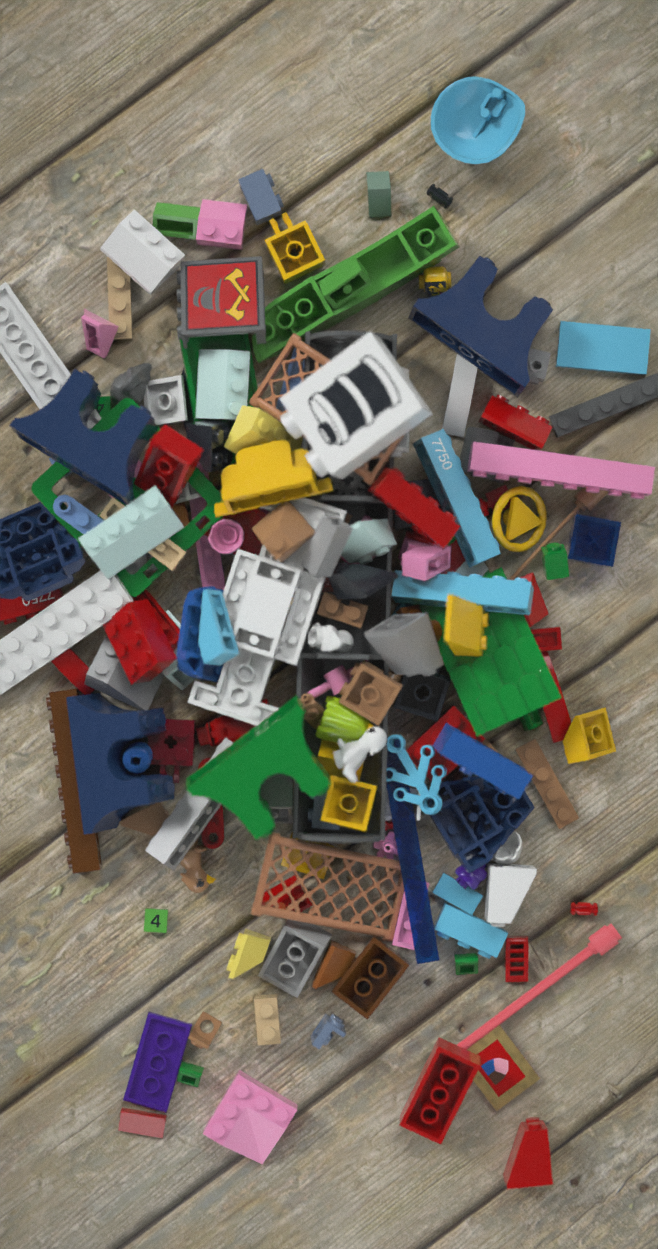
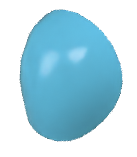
M475 76L466 77L447 86L438 96L431 113V131L437 144L452 158L469 164L488 163L501 156L517 137L525 117V104L518 95L493 80Z

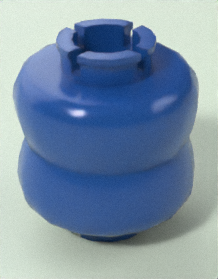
M141 741L131 743L123 754L125 768L133 773L146 771L153 759L151 748Z

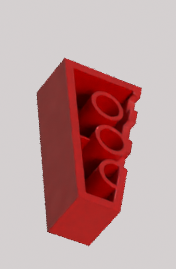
M385 468L368 490L392 510L395 508L397 510L395 512L396 515L409 524L412 522L414 525L411 528L418 534L420 533L426 537L424 540L429 544L445 548L461 527L455 522L457 518L448 511H441L438 508L440 504L430 496L428 498L421 494L423 490L415 483L411 482L409 484L404 480L405 475L397 468L393 470Z

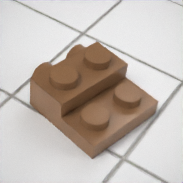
M363 660L361 664L356 663L350 675L354 677L350 684L345 681L339 692L342 695L339 703L379 726L402 688V684L383 674V670Z

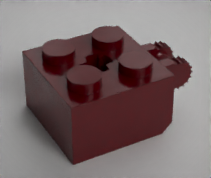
M166 719V731L148 737V746L153 753V759L150 764L160 765V774L167 775L166 765H174L173 780L174 783H179L180 766L194 765L196 720ZM170 735L173 736L174 740H177V745H173L174 748H169V744H166V739H169L168 736Z

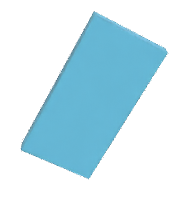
M560 321L556 367L646 375L651 329Z

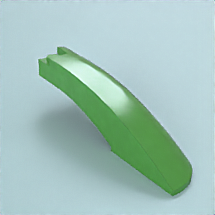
M432 206L374 244L327 270L309 277L265 307L266 343L257 344L256 333L252 337L253 350L258 363L260 364L280 354L294 333L300 336L304 342L305 332L314 334L331 328L421 275L426 268L437 265L442 261V258L458 249L459 245L439 211ZM356 257L366 269L371 280V286L368 285L363 291L356 293V296H352V299L349 298L348 301H345V304H341L337 309H334L323 296L318 282Z

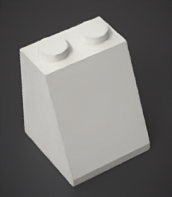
M487 863L488 877L486 878L484 917L487 922H490L491 926L505 927V923L511 924L536 876L537 869L533 865Z

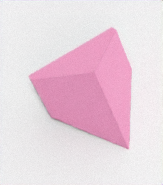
M84 309V315L81 317L86 348L96 355L105 358L108 355L119 326Z

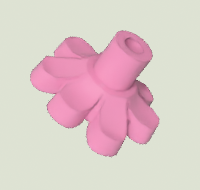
M389 831L387 836H385V840L375 841L373 847L379 849L376 854L378 857L386 856L388 859H394L393 854L401 855L402 849L398 846L403 841L400 837L395 839V832Z

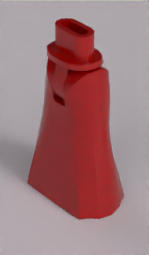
M267 698L261 701L262 703L270 705ZM224 715L206 723L205 727L197 728V735L200 746L208 744L211 747L218 746L225 738L234 743L256 725Z

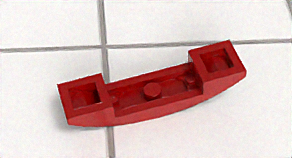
M71 648L51 661L84 695L91 694L95 690L85 685L86 674L90 667Z
M542 651L541 654L562 697L542 707L552 741L556 743L564 740L571 725V719L547 651Z

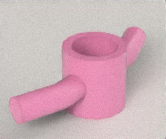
M341 665L323 675L326 682L310 690L307 694H312L314 699L329 690H332L334 695L338 694L345 681L350 684L351 678L354 677L350 675L354 666L346 670Z

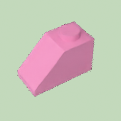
M446 545L445 548L437 546L414 547L403 553L401 559L402 575L427 581L449 569L451 546Z

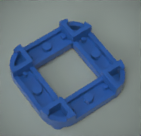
M214 586L200 587L187 593L183 605L177 647V668L191 678L218 683L224 664L220 666L204 664L198 642L203 591L210 589L222 591L223 593L224 590L217 589Z

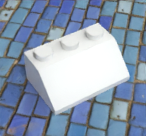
M136 210L132 211L119 223L100 248L107 257L150 295L179 269L185 256L184 253Z

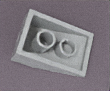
M105 637L86 674L85 685L139 710H148L165 675L161 672L150 682L131 685L109 638Z
M288 919L258 976L298 998L332 934L315 924Z

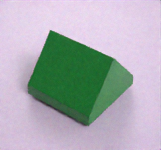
M538 709L519 717L524 731H529L543 725Z
M477 953L454 954L456 975L478 973Z
M182 1061L177 1082L198 1087L204 1067Z

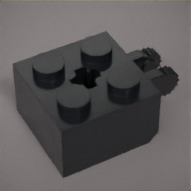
M441 666L436 669V673L429 676L416 674L407 677L404 674L401 681L402 688L397 694L393 707L438 721L451 677L439 674ZM425 686L428 696H423L422 699H419L417 697L419 694H416V690Z

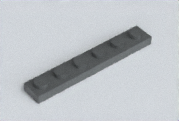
M658 373L549 416L548 418L556 437H561L658 398Z

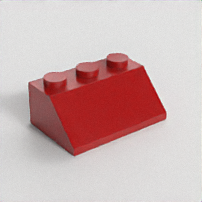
M492 395L478 422L508 438L514 439L515 442L531 450L540 451L552 429V426L548 425L549 421L541 416L535 418L529 415L530 411L520 405L514 407L508 404L509 400L501 395H497V397Z

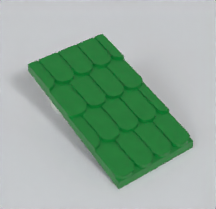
M502 567L483 575V578H492L493 576L506 578ZM419 605L422 613L428 614L429 620H437L441 625L442 637L437 642V645L476 736L482 735L562 698L523 614L485 611L489 615L488 627H484V636H487V649L483 650L482 656H455L445 642L447 607Z

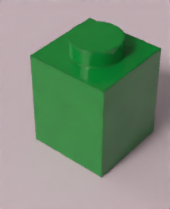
M549 543L547 546L541 547L543 572L546 579L553 580L569 577L567 551L564 544Z

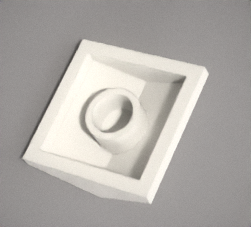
M183 375L151 380L147 383L146 393L144 394V406L152 413L151 416L155 419L154 422L157 426H164L165 424L174 425L188 421Z

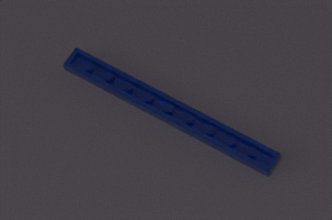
M395 739L394 745L396 747H400L401 742L398 739ZM387 749V768L392 767L397 772L407 775V770L397 753H392ZM390 770L386 774L389 779L393 777V773ZM386 781L417 964L440 961L413 804L407 801H396L393 797L395 789L400 787L406 788L408 793H411L410 786L396 781ZM399 790L398 797L402 799L404 792Z

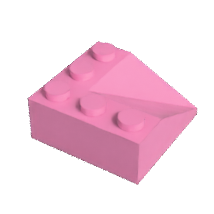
M239 1070L206 1124L203 1134L220 1145L263 1164L295 1115L298 1105Z

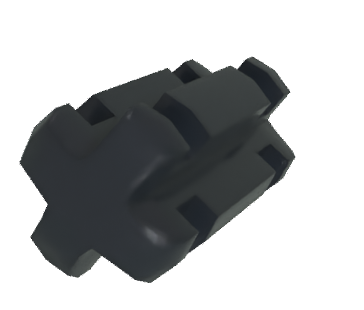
M435 184L428 188L426 194L428 196L431 195V198L440 205L443 204L444 208L447 209L452 204L453 197L449 198V194L441 188H436Z

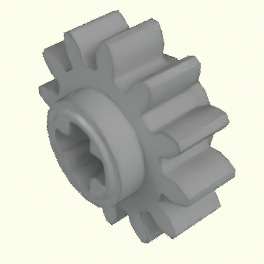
M354 471L349 474L350 477H353V480H349V484H345L344 480L336 476L328 477L334 483L332 485L333 491L338 489L337 495L345 493L346 496H350L351 492L359 496L357 488L365 489V485L361 483V480H364V478Z

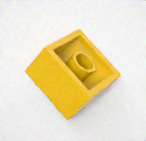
M331 775V785H329L330 789L327 792L321 821L367 833L377 786L358 781L352 783L346 778Z

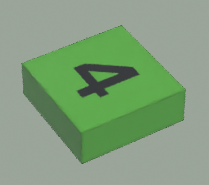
M145 908L144 932L167 933L169 909Z

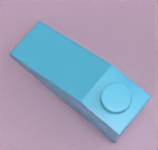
M210 589L203 591L198 642L204 664L220 666L239 655L222 591Z

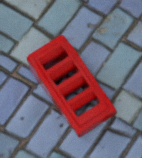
M507 936L504 942L505 982H528V936ZM523 944V948L510 949V945ZM510 953H523V957H510ZM510 962H523V966H510ZM510 971H523V975H510Z

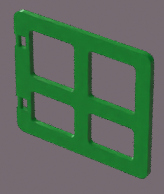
M130 398L121 400L90 430L102 432L111 429L116 425L120 415L132 404L139 408L138 404ZM157 426L158 429H157V431L155 432V434L153 435V437H154V436L157 434V432L160 430V428H159L158 426ZM55 462L33 482L31 487L32 493L84 548L78 539L84 534L54 512L53 504L58 496L53 492V487L71 471L60 463ZM197 467L188 482L206 500L207 506L183 529L168 538L185 552L215 523L224 517H216L214 504L223 502L222 494ZM134 477L133 490L137 499L146 491L134 484L136 479ZM64 503L61 504L62 510L68 508ZM206 515L210 521L200 530L195 524ZM152 557L135 574H130L124 568L117 573V576L130 596L137 597L163 574L168 567L155 557ZM154 564L158 570L150 578H147L144 572Z

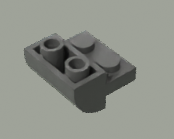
M468 427L460 455L464 474L473 476V472L467 471L470 447L473 442L513 447L515 440L499 435L498 432ZM487 474L484 478L496 483H504V480L495 479L496 475Z

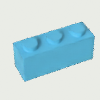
M446 902L434 924V929L437 930L438 936L447 940L452 937L458 940V945L466 949H470L472 946L479 950V955L488 959L491 956L498 957L508 935L507 930L493 927L489 922L470 915Z

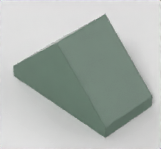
M389 171L366 172L369 218L391 217Z

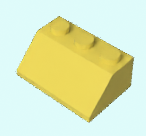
M242 405L224 447L237 455L240 450L250 446L262 445L275 440H285L290 444L292 451L300 449L303 437L295 439L288 432L284 424L263 410Z

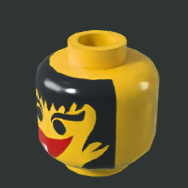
M444 266L426 268L423 275H419V289H424L425 295L429 297L438 296L451 289V272H447Z

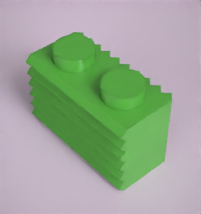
M354 257L319 281L318 284L326 300L334 309H337L341 304H345V301H348L349 298L352 299V296H356V293H360L368 285L371 286V280L366 269Z

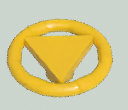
M524 486L511 488L501 495L495 504L492 515V528L495 538L502 547L512 552L526 551L538 543L544 533L547 522V511L543 499L535 490ZM516 495L529 496L535 502L539 518ZM511 499L510 509L506 510L503 515V522L507 526L504 536L500 524L501 513ZM537 527L530 539L524 543L508 541Z

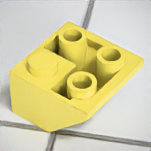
M246 928L244 934L239 933L234 949L238 950L237 954L231 955L226 969L230 971L228 978L234 979L262 963L271 937Z

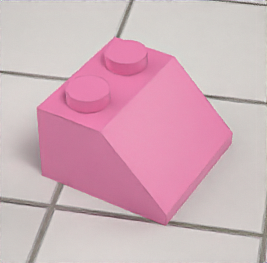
M202 199L196 234L197 245L242 250L247 204Z

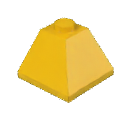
M606 707L574 717L563 740L568 764L587 761L616 752Z

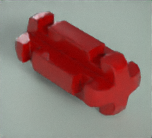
M572 902L570 904V913L572 915L577 913L578 915L593 914L596 916L598 914V904L587 902L575 904Z

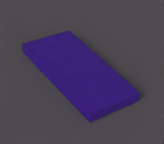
M148 1012L123 1098L124 1101L167 1113L191 1031V1023Z

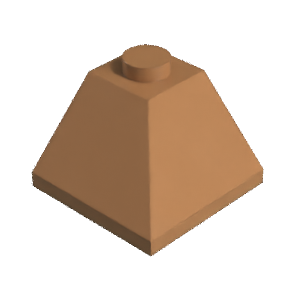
M290 501L281 502L252 528L262 544L280 563L288 559L315 534V530Z

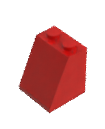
M539 1117L526 1118V1122H521L503 1173L507 1189L553 1185L548 1129L544 1120H540Z

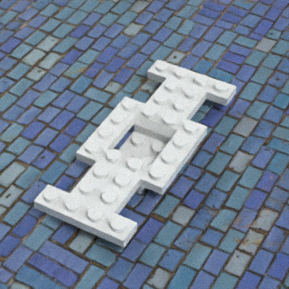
M304 497L290 500L315 532L322 516L339 517L344 521L347 514L345 510ZM280 503L259 508L272 511ZM312 538L283 563L277 561L264 545L259 556L237 549L223 597L239 655L224 663L217 687L194 681L188 703L253 725H258L279 709L261 702L274 661L278 659L298 665L326 579L322 576L315 578L309 575L307 571H304L305 567L301 565ZM294 592H296V593H295V596H294V599H293V602H292V605H291V608H290V611H289V614H288V617H287V620H286V623H285V626H284V629H283V632H282V636H280L281 631H282V628H283V625H284V622H285V619H286V616H287V613H288V610H289V607H290V604H291V601H292L293 594H294Z

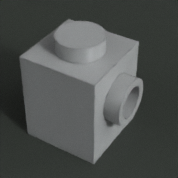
M530 348L527 362L530 384L538 385L539 382L545 380L551 353Z

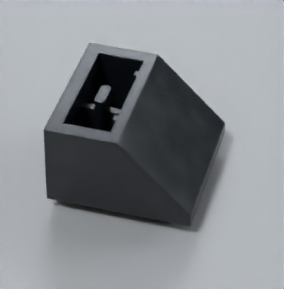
M206 419L187 424V439L204 449L199 463L206 472L224 469L232 462V452L224 447L232 429V422Z

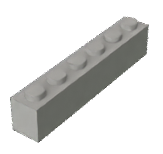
M225 738L217 746L210 760L233 744V742ZM187 791L183 798L177 802L170 816L165 819L155 837L150 840L145 851L174 871L221 806V803L206 797L191 796Z

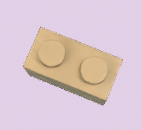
M278 994L255 996L254 1008L258 1046L281 1044Z

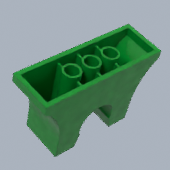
M296 695L186 778V790L191 796L206 797L227 807L242 821L256 840L260 837L263 839L268 837L275 827L274 815L270 805L259 793L260 785L267 777L277 773L287 774L293 777L299 784L300 789L312 798L316 795L322 796L330 789L331 780L329 773L313 754L303 735L302 721L305 710L300 698Z

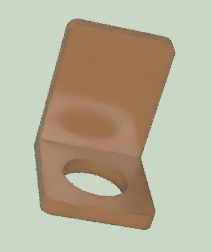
M203 1011L190 1032L188 1039L191 1040L194 1046L200 1049L204 1047L208 1050L222 1022ZM204 1020H210L214 1025L210 1033H204L200 1028Z

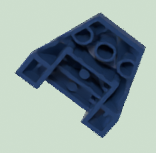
M41 502L0 519V598L15 599L21 597L25 601H31L72 583L74 580L73 573L79 571L85 563L80 544L68 533L63 525L61 526L57 522L56 518Z
M479 776L441 782L438 795L442 799V808L438 813L430 815V818L454 858H458L468 874L488 863L498 849L504 845L509 836L533 811L535 807L525 790L521 797L517 799L508 793L504 795L494 789L495 785ZM433 799L428 800V805L430 807H434L435 805Z

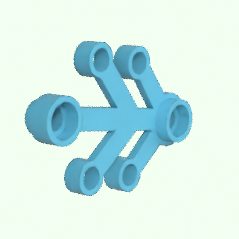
M399 734L389 736L387 738V749L392 753H397L409 775L399 773L394 768L389 767L387 771H392L393 777L389 779L386 776V781H396L416 787L420 795L408 793L406 788L400 787L395 789L393 793L394 799L399 802L407 801L418 804L427 815L438 813L442 808V799L438 793L441 780L447 774L446 767L443 765L434 766L432 768L433 779L430 789L425 784L430 759L435 755V748L432 745H425L420 749L421 759L417 770L405 749V738ZM395 739L400 740V747L394 745ZM425 748H430V756L425 755ZM437 768L442 769L443 773L441 776L436 774ZM399 790L404 792L402 799L398 797ZM429 799L434 800V807L428 805Z

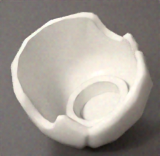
M514 831L504 845L493 855L492 860L499 865L516 862L521 855L523 847L520 834Z

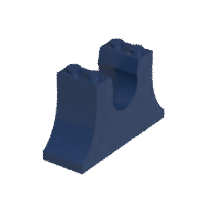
M479 255L463 278L451 289L435 297L418 299L413 305L408 318L518 398L530 381L527 362L532 341L554 309L550 307V303L544 298L534 296L523 305L516 317L509 320H499L492 317L484 307L483 297L486 296L498 268L495 267V263L492 260Z
M74 369L58 394L46 406L31 415L14 418L9 426L18 438L120 502L128 505L136 499L133 490L136 465L145 447L158 429L154 422L155 419L147 408L141 405L138 408L132 404L120 415L118 422L111 429L102 432L88 429V418L92 411L97 408L101 392L97 387L98 383L94 381V377L84 370L81 373Z
M100 693L66 697L84 834L117 828L120 823L119 821L129 811L139 805L175 799V786L172 776L163 774L147 776L143 773H133L127 770L123 764V754L131 743L137 742L140 738L155 736L166 731V717L163 708L139 711L126 710L109 703Z

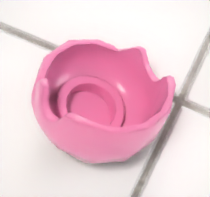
M222 519L212 526L208 540L215 551L221 554H230L236 552L243 544L244 531L236 521Z

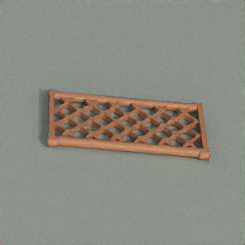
M294 333L256 393L250 399L249 404L255 408L259 407L282 423L280 416L288 410L281 412L276 406L277 399L285 394L275 395L274 383L285 381L286 393L290 391V379L301 377L303 382L306 375L315 373L321 368L320 364L324 366L331 360L303 342L302 338ZM293 347L297 348L296 358L285 360ZM311 357L316 361L315 369L304 373L302 360ZM298 361L299 374L288 376L286 365ZM283 366L284 377L273 380L280 367ZM270 384L272 395L263 400L261 397ZM404 435L393 442L385 453L382 450L378 456L370 459L380 458L373 472L368 470L369 461L364 463V467L360 466L354 472L363 477V481L371 486Z
M274 832L269 835L255 900L251 910L252 915L261 916L263 914L382 937L385 941L393 940L407 875L411 863L409 860L401 859L398 861L286 838ZM279 845L281 854L272 860L274 847ZM293 848L299 849L302 859L292 865L288 859V854ZM314 853L321 854L323 863L313 869L309 858ZM284 857L289 867L279 874L274 864ZM335 857L342 858L344 867L334 873L330 863ZM356 861L362 862L365 871L358 877H355L351 871V867ZM306 862L310 872L300 878L296 872V867ZM271 866L275 872V877L266 883ZM324 866H327L331 876L321 882L317 872ZM376 866L384 867L386 873L379 881H375L372 876V871ZM348 870L352 880L345 886H342L338 876ZM397 870H401L398 884L396 885L392 876ZM293 871L297 881L286 887L282 877L288 872ZM314 875L318 885L312 890L307 891L304 886V880ZM369 875L373 884L363 891L359 885V880ZM335 879L339 889L332 895H328L325 885ZM389 879L393 889L384 895L379 886L382 882ZM279 880L283 886V891L273 896L269 886ZM300 884L305 894L299 899L294 900L290 891ZM356 884L360 893L350 900L346 894V889ZM321 888L326 898L316 905L311 896ZM377 888L380 898L371 904L366 895L372 889ZM266 889L270 895V900L265 905H261L264 890ZM287 893L291 899V904L287 909H281L277 899ZM343 893L347 902L337 909L333 903V898ZM393 893H395L393 905L391 908L387 901V898ZM364 897L367 907L358 913L353 904L359 898ZM305 898H309L313 905L308 914L301 913L298 904ZM384 901L388 911L378 917L374 907ZM327 902H330L334 909L329 918L322 917L319 911L320 907ZM351 906L354 917L349 922L343 921L340 915L341 911ZM371 910L375 920L370 926L363 925L361 916ZM390 915L388 927L384 929L382 920Z

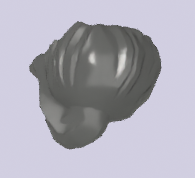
M143 363L130 367L127 372L115 377L109 391L112 402L117 405L121 400L130 398L137 404H140L146 393L147 383L151 378L150 371L152 365L150 363Z

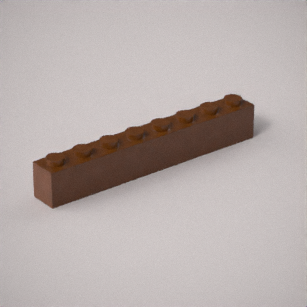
M79 689L49 692L50 697H46L47 709L52 711V720H49L50 732L55 734L56 741L52 742L54 756H58L59 764L55 765L56 777L61 779V787H58L60 801L64 802L65 809L61 810L63 824H67V832L64 833L65 845L70 847L71 854L67 855L69 869L72 868L73 874L96 871L103 868L98 832L92 834H84L66 700V697L79 696Z

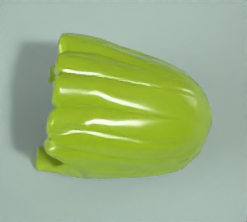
M327 696L325 699L327 709L323 712L324 716L320 721L321 725L317 728L316 737L337 743L338 739H342L345 744L359 740L367 731L371 721L339 703L340 698Z

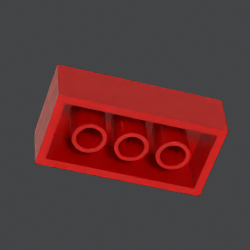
M438 1037L400 1114L399 1126L441 1145L480 1068V1056Z

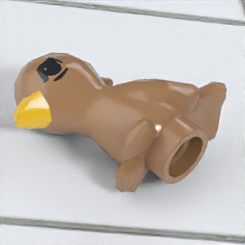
M196 839L179 863L187 870L186 873H180L183 877L181 881L194 893L205 891L209 884L214 883L216 880L208 875L201 866V852L206 851L207 847L205 845H198V839Z

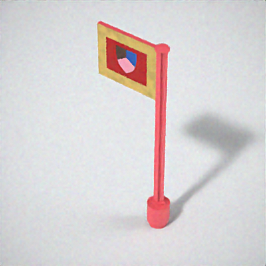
M612 924L604 925L589 936L588 939L591 942L587 944L586 948L457 1044V1046L480 1056V1068L473 1081L496 1111L540 1079L500 1024L593 954L600 953L603 956L619 944L618 941L622 937Z

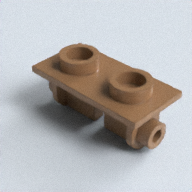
M306 693L301 696L305 710L303 718L317 731L318 726L321 725L320 721L324 716L323 712L325 709L317 703L312 694Z

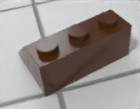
M373 936L331 992L368 1020L410 966L409 961Z

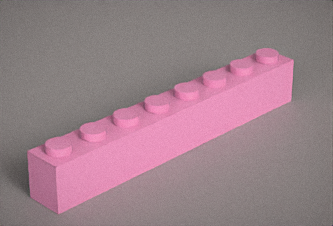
M473 442L470 447L467 471L473 472L475 477L485 478L489 474L496 475L495 479L509 481V477L518 478L519 483L532 484V481H540L541 486L554 487V484H561L564 489L577 490V487L586 488V492L599 493L600 490L608 491V495L622 496V493L631 494V498L644 499L645 496L652 494L655 467Z

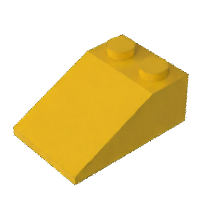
M448 594L445 642L455 656H482L483 650L487 649V636H484V627H488L489 624L488 613H485L484 608L478 604L453 594Z

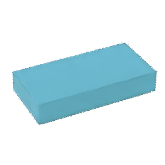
M444 872L432 891L435 895L470 915H473L483 897L482 894L471 890L469 887L465 890L454 878Z

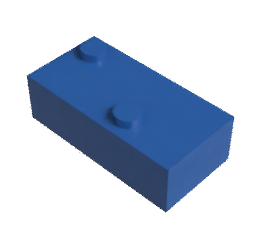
M447 722L432 745L441 755L460 765L459 770L469 776H472L473 773L495 785L494 789L504 795L508 793L519 799L533 777L522 766Z

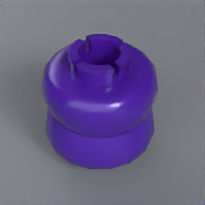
M484 864L469 874L462 865L455 870V874L458 877L455 879L456 882L465 890L467 887L475 890L480 882L488 877V873L485 870L487 865Z

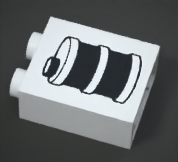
M371 331L280 398L288 410L280 416L282 423L295 439H298L303 434L313 447L311 451L305 454L306 458L321 477L330 472L331 475L344 479L433 414L382 339Z

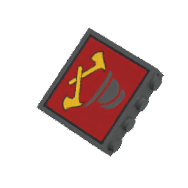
M262 256L181 262V271H177V284L181 285V289H177V301L181 303V307H177L178 321H181V326H177L178 340L183 341L184 349H187L189 337L256 333L257 344L266 343Z

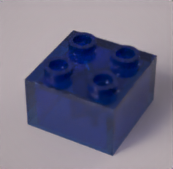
M575 514L572 520L567 547L568 561L612 568L621 522Z

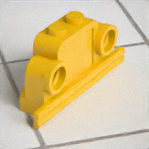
M275 440L262 445L250 446L237 453V465L232 464L223 469L221 473L223 502L214 504L215 516H225L333 491L331 478L317 480V472L310 465L305 455L308 451L305 449L292 451L290 444L285 440Z

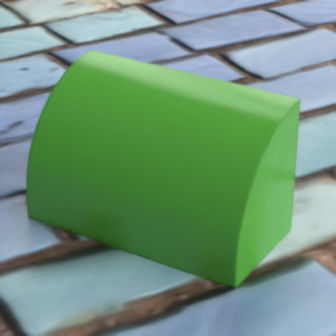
M157 202L153 213L152 226L163 236L196 240L201 207Z

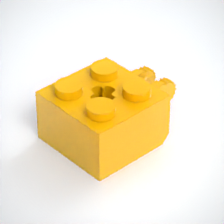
M285 212L282 214V219L288 229L280 232L274 218L270 219L269 222L275 235L265 239V245L286 285L325 266V258L306 220L293 226L288 214ZM296 248V251L299 249V255L292 256L291 249Z

